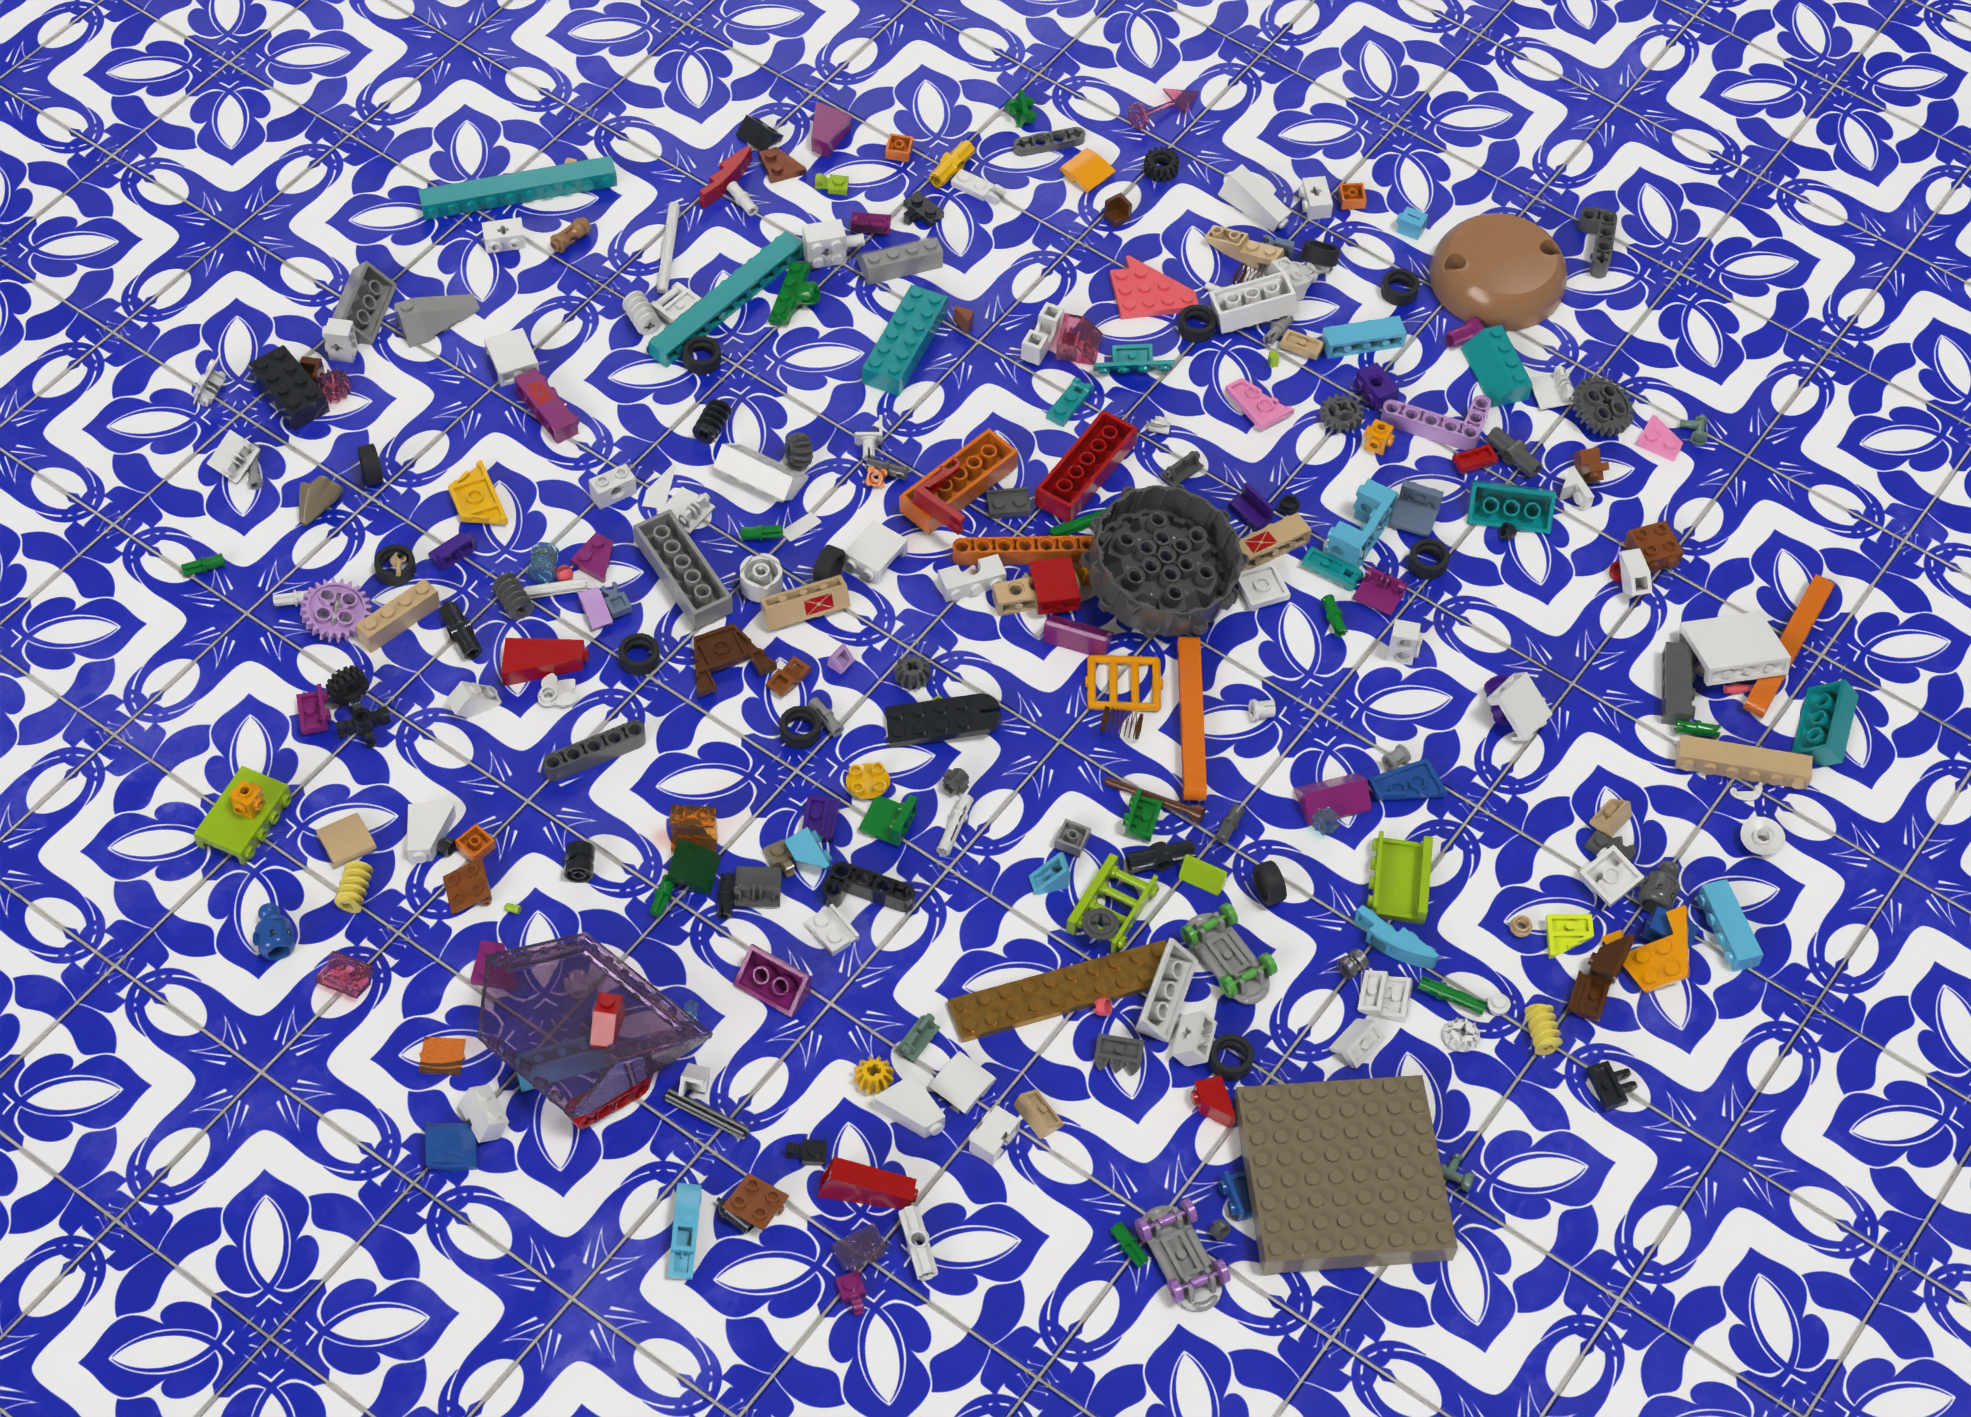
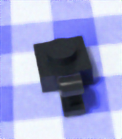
M803 1139V1146L795 1142L786 1143L785 1158L802 1159V1165L826 1166L827 1140Z

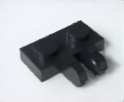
M1609 1061L1586 1068L1585 1072L1605 1111L1627 1105L1628 1098L1626 1093L1638 1087L1635 1081L1619 1083V1081L1627 1079L1632 1075L1629 1068L1614 1072Z

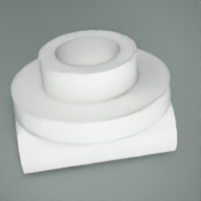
M1155 416V419H1150L1148 431L1169 435L1171 422H1167L1166 417Z

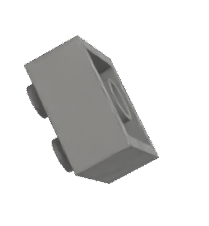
M1065 818L1055 838L1054 848L1080 857L1091 835V828Z

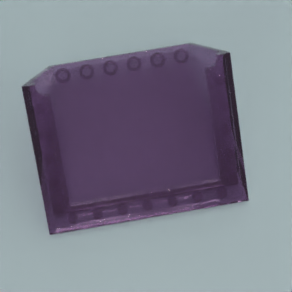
M587 932L495 952L486 956L477 1039L572 1119L593 1112L712 1038V1032ZM599 992L623 995L626 1009L617 1041L607 1045L606 1049L590 1047L593 1010Z

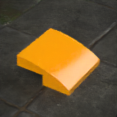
M1089 148L1084 149L1059 168L1071 183L1076 181L1087 194L1115 173V169L1106 160Z

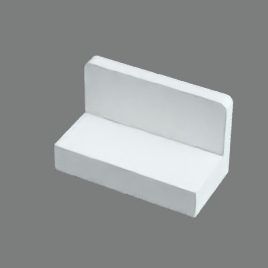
M1357 1018L1334 1041L1329 1049L1331 1052L1342 1053L1350 1067L1357 1069L1382 1043L1385 1037L1375 1020Z

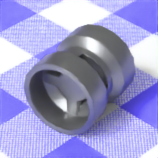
M1355 948L1349 952V956H1344L1337 961V967L1344 977L1352 979L1359 970L1363 971L1369 967V960L1362 950Z

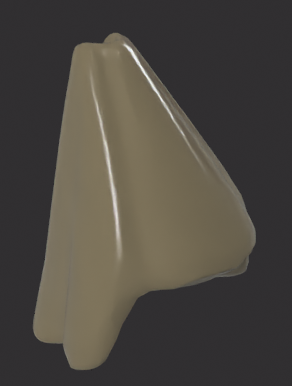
M320 475L311 483L301 482L299 491V520L302 525L307 526L320 516L343 494L344 489L338 483L331 481L327 476Z

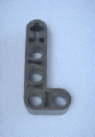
M1584 207L1581 210L1577 227L1581 232L1595 235L1590 274L1594 278L1601 279L1606 277L1610 266L1618 218L1616 213L1610 210Z

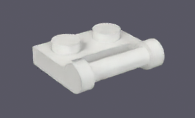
M676 282L672 285V289L650 304L655 313L669 323H673L680 314L685 313L695 302L700 301L702 298L681 283Z

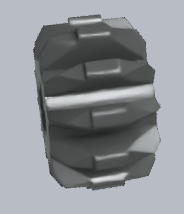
M801 432L787 436L784 451L786 452L788 464L792 468H804L810 465L813 458L810 437L806 433Z
M906 654L904 659H899L894 667L896 683H900L901 688L908 686L910 691L912 687L919 690L921 685L926 686L931 677L929 662H925L924 657L917 658L916 654L913 657H909Z

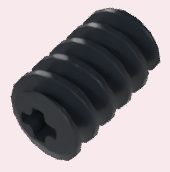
M709 400L692 428L694 437L703 443L711 444L714 439H717L718 433L721 432L725 421H727L732 413L731 407L722 400Z

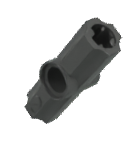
M1494 427L1486 436V441L1500 452L1501 458L1506 464H1514L1529 478H1534L1542 469L1543 464L1528 452L1526 444L1519 439L1513 440L1501 428Z

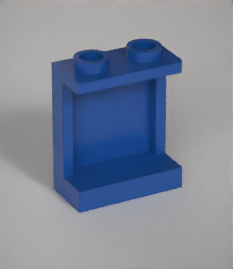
M1224 1171L1221 1181H1219V1188L1222 1195L1226 1194L1228 1197L1227 1207L1230 1215H1235L1237 1222L1253 1218L1245 1171L1229 1175L1228 1171Z

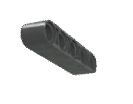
M632 720L547 754L543 759L545 777L550 781H559L643 747L646 743L644 724L639 720Z

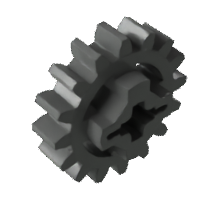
M1335 393L1334 398L1327 396V401H1322L1319 412L1321 415L1320 421H1325V427L1330 425L1331 431L1336 428L1338 433H1341L1342 430L1349 433L1350 428L1356 430L1357 425L1361 426L1364 418V407L1359 405V399L1354 401L1352 395L1347 398L1345 393L1342 394V397Z

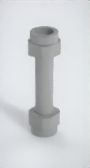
M260 452L250 465L248 482L252 490H258L262 487V478L258 468Z

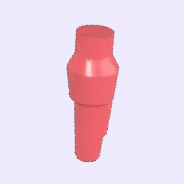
M1731 683L1730 685L1723 686V692L1732 695L1749 692L1753 689L1754 685Z

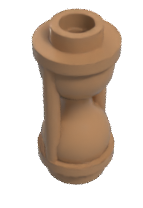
M584 217L576 218L564 230L550 237L552 249L563 253L579 238L587 236L591 230L589 221Z

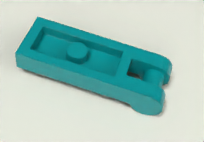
M1075 377L1071 385L1046 413V419L1064 427L1091 395L1094 386L1089 383L1085 384L1080 378Z
M1313 546L1307 552L1301 566L1343 585L1348 591H1353L1357 586L1356 582L1360 581L1363 577V572L1359 568Z

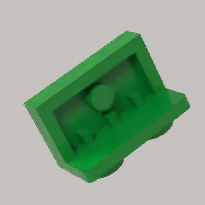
M1138 788L1136 795H1131L1128 807L1131 810L1130 813H1125L1122 825L1126 826V836L1151 842L1163 801L1141 796L1142 789Z

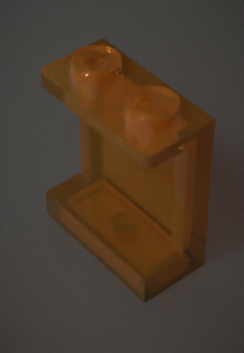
M671 804L669 825L672 829L671 853H674L678 838L699 844L717 853L718 823L716 807Z

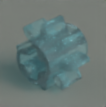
M1330 807L1326 809L1318 808V811L1312 816L1315 821L1312 827L1319 831L1322 836L1325 833L1333 834L1336 828L1340 826L1336 821L1340 816L1336 811L1333 812Z

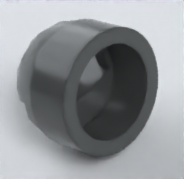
M1216 1219L1213 1221L1214 1225H1210V1232L1218 1241L1225 1239L1231 1232V1226L1222 1219Z

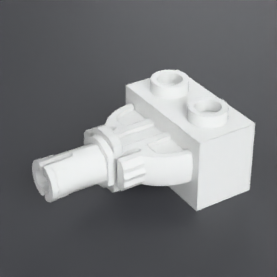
M1287 257L1271 261L1267 275L1286 271L1296 292L1297 301L1304 299L1307 289L1312 282L1317 281L1318 275L1329 272L1330 267L1306 261L1302 263L1290 261Z

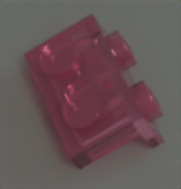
M332 951L329 954L328 964L316 975V983L357 999L371 985L373 967Z

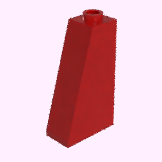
M505 638L501 670L503 686L543 679L550 673L558 676L584 670V662H588L589 649H585L584 640Z
M834 1156L821 1174L817 1197L904 1209V1207L910 1206L911 1203H915L917 1199L918 1189L915 1188L917 1179Z

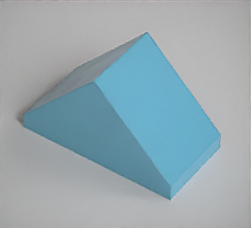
M1063 852L1058 853L1029 875L1035 895L1046 894L1069 887L1070 870Z

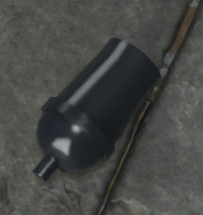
M718 1197L716 1201L720 1204L719 1213L722 1216L721 1218L730 1222L743 1233L748 1234L754 1225L722 1208L728 1198L722 1200Z

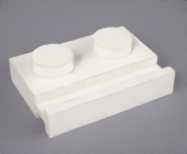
M833 904L805 920L806 926L832 956L850 946L853 941L859 940L858 932Z

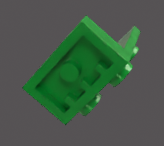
M909 794L906 802L902 801V803L882 796L875 797L859 826V832L900 846L917 813L918 797Z

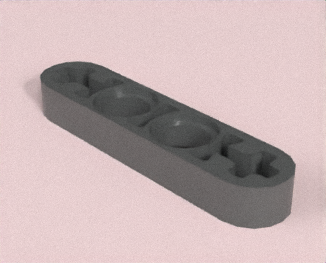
M1072 127L1020 137L1014 140L1013 152L1017 156L1023 157L1080 146L1085 142V131L1081 127ZM1061 138L1063 139V141L1056 142L1054 141V139ZM1041 141V142H1044L1045 144H1044V145H1037L1036 142Z

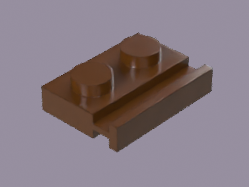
M1579 970L1567 1013L1573 1012L1577 1016L1599 1022L1611 980L1590 973L1589 975L1583 974Z

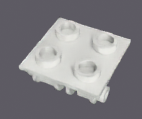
M221 354L217 356L216 360H210L205 374H202L198 380L197 387L193 392V395L196 396L193 402L194 405L197 400L205 407L211 405L225 382L226 374L222 371H215Z
M1561 365L1554 368L1553 374L1530 377L1533 384L1532 390L1540 410L1573 404L1571 400L1574 398L1572 396L1574 389L1566 369Z
M229 430L206 464L238 484L261 449L232 430Z
M681 487L656 514L658 515L671 509L686 532L690 534L716 506L709 503L710 496L707 493L696 495Z

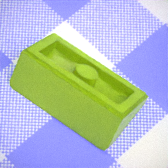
M1187 854L1179 873L1180 880L1216 896L1220 895L1227 877V871Z

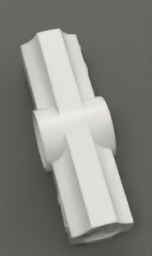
M911 1205L904 1207V1209L898 1212L917 1280H930L938 1275V1270L930 1247L929 1234L925 1230L919 1206ZM914 1241H922L923 1244H922V1245H914L913 1242H914Z

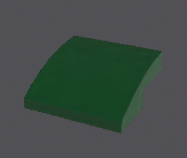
M678 838L667 881L688 885L689 891L711 895L721 855L699 844Z

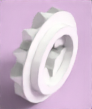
M1457 1017L1455 1020L1448 1021L1443 1030V1038L1446 1044L1453 1050L1468 1052L1479 1044L1480 1030L1476 1027V1023H1471L1467 1018L1459 1019ZM1463 1028L1465 1029L1466 1035L1464 1036V1038H1462V1040H1459L1460 1037L1458 1032H1460Z

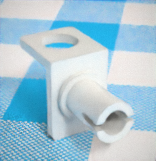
M879 415V432L854 433L855 444L863 445L862 459L865 461L868 459V453H870L871 458L875 459V445H882V415Z

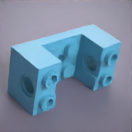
M1368 478L1364 485L1361 484L1356 491L1358 498L1353 505V509H1355L1354 519L1364 523L1359 530L1339 521L1336 527L1332 526L1327 535L1329 541L1324 551L1352 566L1360 568L1389 524L1394 513L1398 492Z

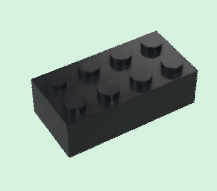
M284 345L248 363L252 380L293 430L330 412L326 395Z

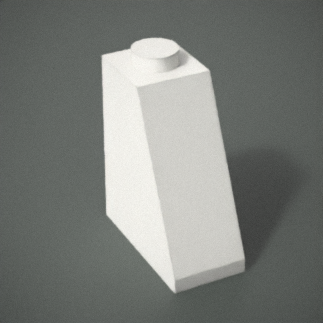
M454 802L408 804L407 853L409 862L424 863L426 861H433L438 852V841L446 837L456 819Z
M915 1074L908 1076L874 1096V1108L876 1111L923 1138H927L930 1135L935 1136L945 1127L944 1113Z

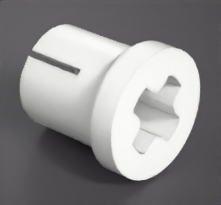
M1252 699L1249 701V716L1252 721L1275 716L1276 708L1273 700L1257 701Z

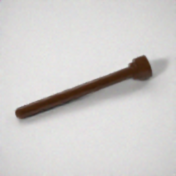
M1111 777L1104 779L1105 785L1132 795H1136L1139 788ZM1142 789L1141 796L1163 801V806L1188 814L1191 821L1202 822L1206 811L1205 806L1199 804L1189 806Z

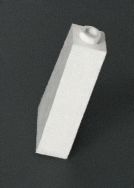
M1243 164L1229 174L1218 193L1222 199L1272 232L1278 228L1283 229L1288 224V217L1291 211Z

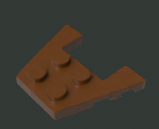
M734 623L693 637L698 697L717 691V686L710 673L751 659L759 676L777 670V663L773 659L770 660L761 648H757L751 642V639Z

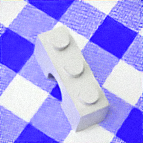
M1049 302L1045 303L1038 315L1035 331L1030 329L1022 341L1021 359L1040 365L1064 324L1065 308Z
M995 554L978 559L977 574L975 575L962 573L958 565L938 570L937 583L945 601L949 602L992 590L994 583L1006 581L1007 573L999 555Z

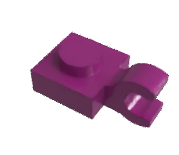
M859 1271L836 1277L835 1283L842 1303L850 1301L855 1316L864 1314V1304L861 1298L866 1296V1290Z

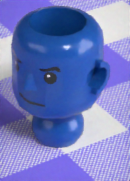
M263 904L258 909L260 921L257 923L253 933V943L258 946V950L264 958L268 960L284 959L295 950L297 943L294 937L295 930L292 929L289 919L280 915V909L276 904Z

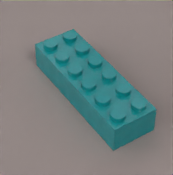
M911 284L862 367V384L900 396L948 313V296Z

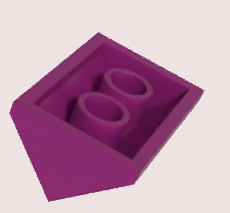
M1052 615L1045 620L1043 642L1087 655H1106L1114 632Z
M1357 773L1294 788L1308 826L1369 812L1372 809L1367 779Z
M750 944L733 985L782 1013L793 1017L811 993V976L758 946Z

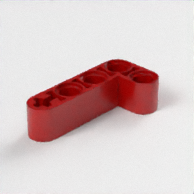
M633 1053L625 1060L620 1074L572 1099L565 1106L564 1113L579 1129H584L642 1097L650 1087L654 1068L639 1053Z

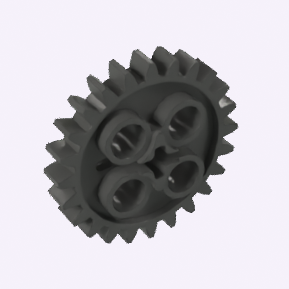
M1595 375L1594 378L1589 376L1586 380L1583 379L1575 387V391L1572 393L1574 398L1571 400L1575 405L1572 410L1578 411L1575 416L1582 418L1581 424L1587 423L1586 429L1592 427L1594 434L1600 431L1601 436L1607 433L1608 437H1611L1613 434L1617 436L1632 424L1631 421L1634 419L1632 414L1635 410L1630 407L1634 403L1628 401L1631 396L1624 394L1625 388L1619 389L1620 383L1614 385L1613 379L1606 381L1605 376L1599 379L1598 375Z

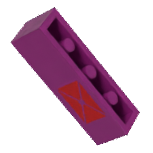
M534 368L514 378L516 392L557 444L579 434L578 417L569 411L568 405L564 400L561 401L556 389L549 386L544 374H540Z

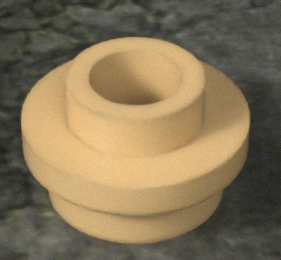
M1518 915L1511 920L1509 928L1515 936L1527 937L1532 932L1533 925L1527 916Z

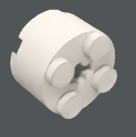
M760 553V556L754 557L751 555L745 558L740 565L741 593L751 601L760 602V598L782 592L783 571L779 560L767 553Z

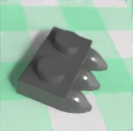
M1598 829L1589 838L1584 847L1597 855L1603 848L1609 849L1612 845H1615L1629 861L1636 854V846H1624L1622 836L1612 838Z
M1098 1033L1095 1051L1097 1068L1102 1070L1107 1065L1109 1059H1111L1112 1069L1117 1073L1122 1069L1126 1061L1127 1069L1130 1075L1133 1076L1140 1068L1145 1040Z

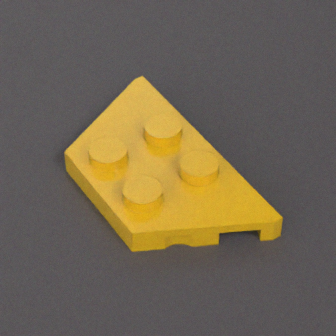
M482 460L476 463V467L473 470L464 472L458 480H455L448 486L450 496L462 522L508 524V518Z

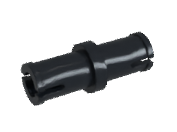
M726 872V877L724 873L720 874V890L717 892V899L719 900L717 917L726 920V915L728 919L732 917V901L735 899L733 892L735 875Z

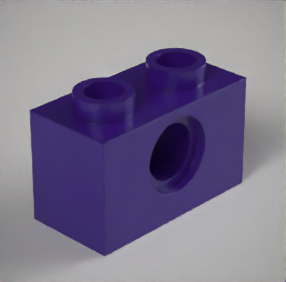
M1378 362L1357 370L1354 381L1355 387L1364 395L1367 403L1372 405L1376 411L1383 409V404L1387 400L1397 401L1399 388Z

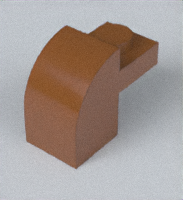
M1599 447L1573 452L1575 468L1585 482L1604 480L1603 471L1610 470L1609 462H1601Z

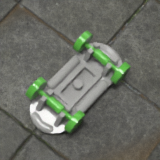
M1227 902L1219 907L1221 916L1216 911L1214 913H1202L1191 918L1186 925L1180 928L1181 936L1190 948L1193 947L1218 979L1224 994L1228 998H1233L1243 1004H1255L1263 1000L1269 992V976L1277 973V965L1272 956L1267 952L1260 955L1257 959L1233 929L1232 925L1238 922V916L1232 905Z

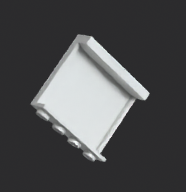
M1761 611L1680 622L1678 641L1687 640L1704 667V682L1706 686L1786 675L1789 672L1791 656Z

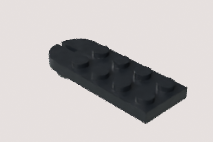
M985 693L885 707L890 748L984 735L995 731L1002 723L998 701L993 696Z

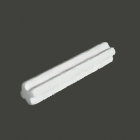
M581 578L525 586L524 590L531 599L585 591L588 587L586 579Z

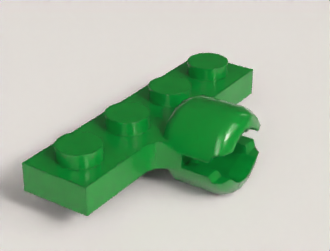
M791 262L768 318L770 325H789L797 305H815L820 301L821 291L818 283L807 281L812 268L809 262Z

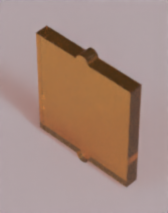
M424 1037L422 1052L419 1053L421 1058L419 1073L461 1076L462 1063L466 1059L464 1055L466 1039Z

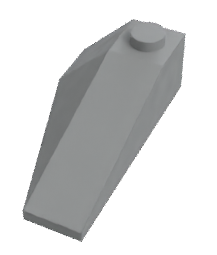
M473 294L417 297L394 303L396 318L409 348L435 339L434 336L441 331H448L450 329L449 326L456 322H462L480 311V307Z

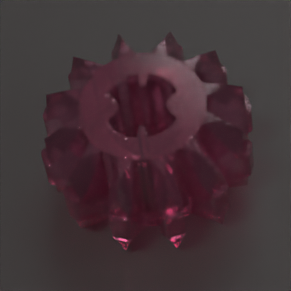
M337 368L334 371L327 369V373L320 372L319 378H316V384L326 395L330 403L333 400L340 402V398L347 399V394L351 393V381L344 370L339 372Z

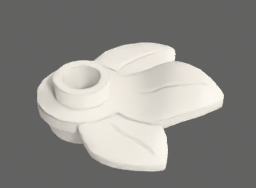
M548 674L541 681L542 688L538 693L539 703L546 707L554 705L568 707L575 704L579 700V697L573 693L576 686L575 679L558 681L555 674Z

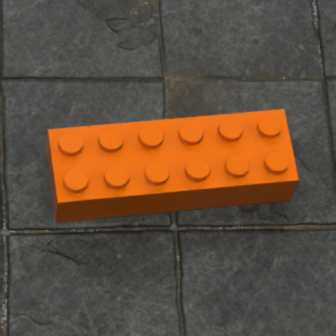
M988 428L951 456L960 460V471L949 479L934 495L957 511L962 510L1017 468L1018 451ZM951 457L900 495L899 511L928 535L940 527L942 523L913 504L914 489L939 473L940 466L951 469L953 467L951 465Z

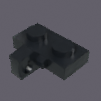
M919 191L903 200V206L907 208V211L903 213V222L908 226L916 220H922L931 227L944 218V211Z

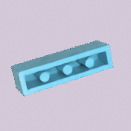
M1400 316L1325 327L1322 331L1321 341L1325 342L1324 351L1327 359L1404 347L1407 333Z
M1727 879L1702 885L1697 895V903L1706 914L1707 924L1712 927L1715 933L1716 943L1721 946L1726 963L1731 966L1733 972L1759 966L1764 954Z

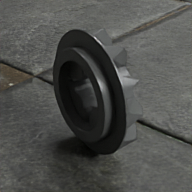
M1094 908L1084 915L1082 926L1084 933L1089 935L1090 940L1094 938L1100 942L1104 939L1110 940L1113 935H1116L1119 921L1112 911L1105 908ZM1099 919H1101L1103 924L1101 931H1099L1097 926Z

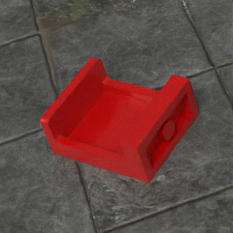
M1057 557L1055 559L1029 562L1028 574L1032 578L1038 615L1080 610L1081 595L1071 557Z

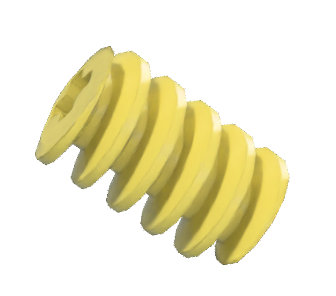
M361 861L346 863L337 894L334 898L335 904L340 909L350 913L361 912L362 907L360 905L364 903L363 897L367 894L368 882L372 878L370 874L374 872L369 864Z
M1533 1004L1526 1007L1524 1012L1528 1028L1531 1031L1530 1035L1533 1039L1534 1051L1540 1056L1550 1055L1563 1043L1562 1038H1559L1561 1033L1560 1030H1557L1559 1025L1555 1021L1556 1015L1552 1013L1554 1007L1552 1005Z

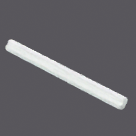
M670 202L668 207L657 282V292L659 294L668 292L680 209L678 202Z

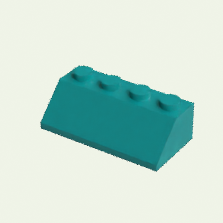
M1502 325L1484 328L1462 345L1461 349L1484 395L1491 400V408L1529 399L1533 384Z
M1471 479L1467 523L1501 527L1504 522L1513 524L1516 530L1550 534L1557 493L1549 489Z
M1846 679L1807 688L1791 753L1813 756L1812 763L1820 766L1843 763L1859 696Z

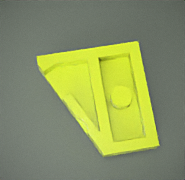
M1547 914L1545 917L1549 959H1553L1594 937L1592 914Z

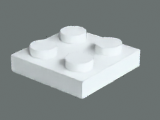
M1274 562L1241 571L1237 582L1250 610L1290 599L1291 594Z

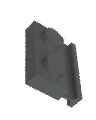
M1027 487L986 490L990 519L1031 516V505Z

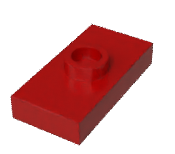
M1490 444L1452 456V461L1460 474L1497 464L1499 459Z

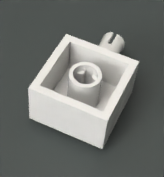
M841 219L802 225L803 255L805 261L810 263L811 269L845 264L846 250L848 248L865 246L863 233L846 236Z

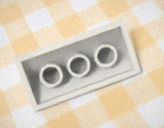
M1169 938L1164 948L1135 1027L1137 1032L1168 1043L1198 963V959L1173 938Z

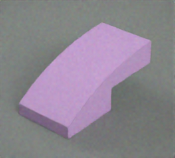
M599 587L578 593L583 611L587 615L592 631L613 625V620Z

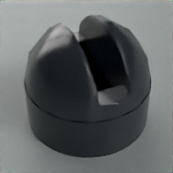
M1504 522L1499 529V537L1505 540H1512L1516 537V527L1513 524Z
M449 837L440 839L437 844L438 851L450 857L456 850L455 840Z

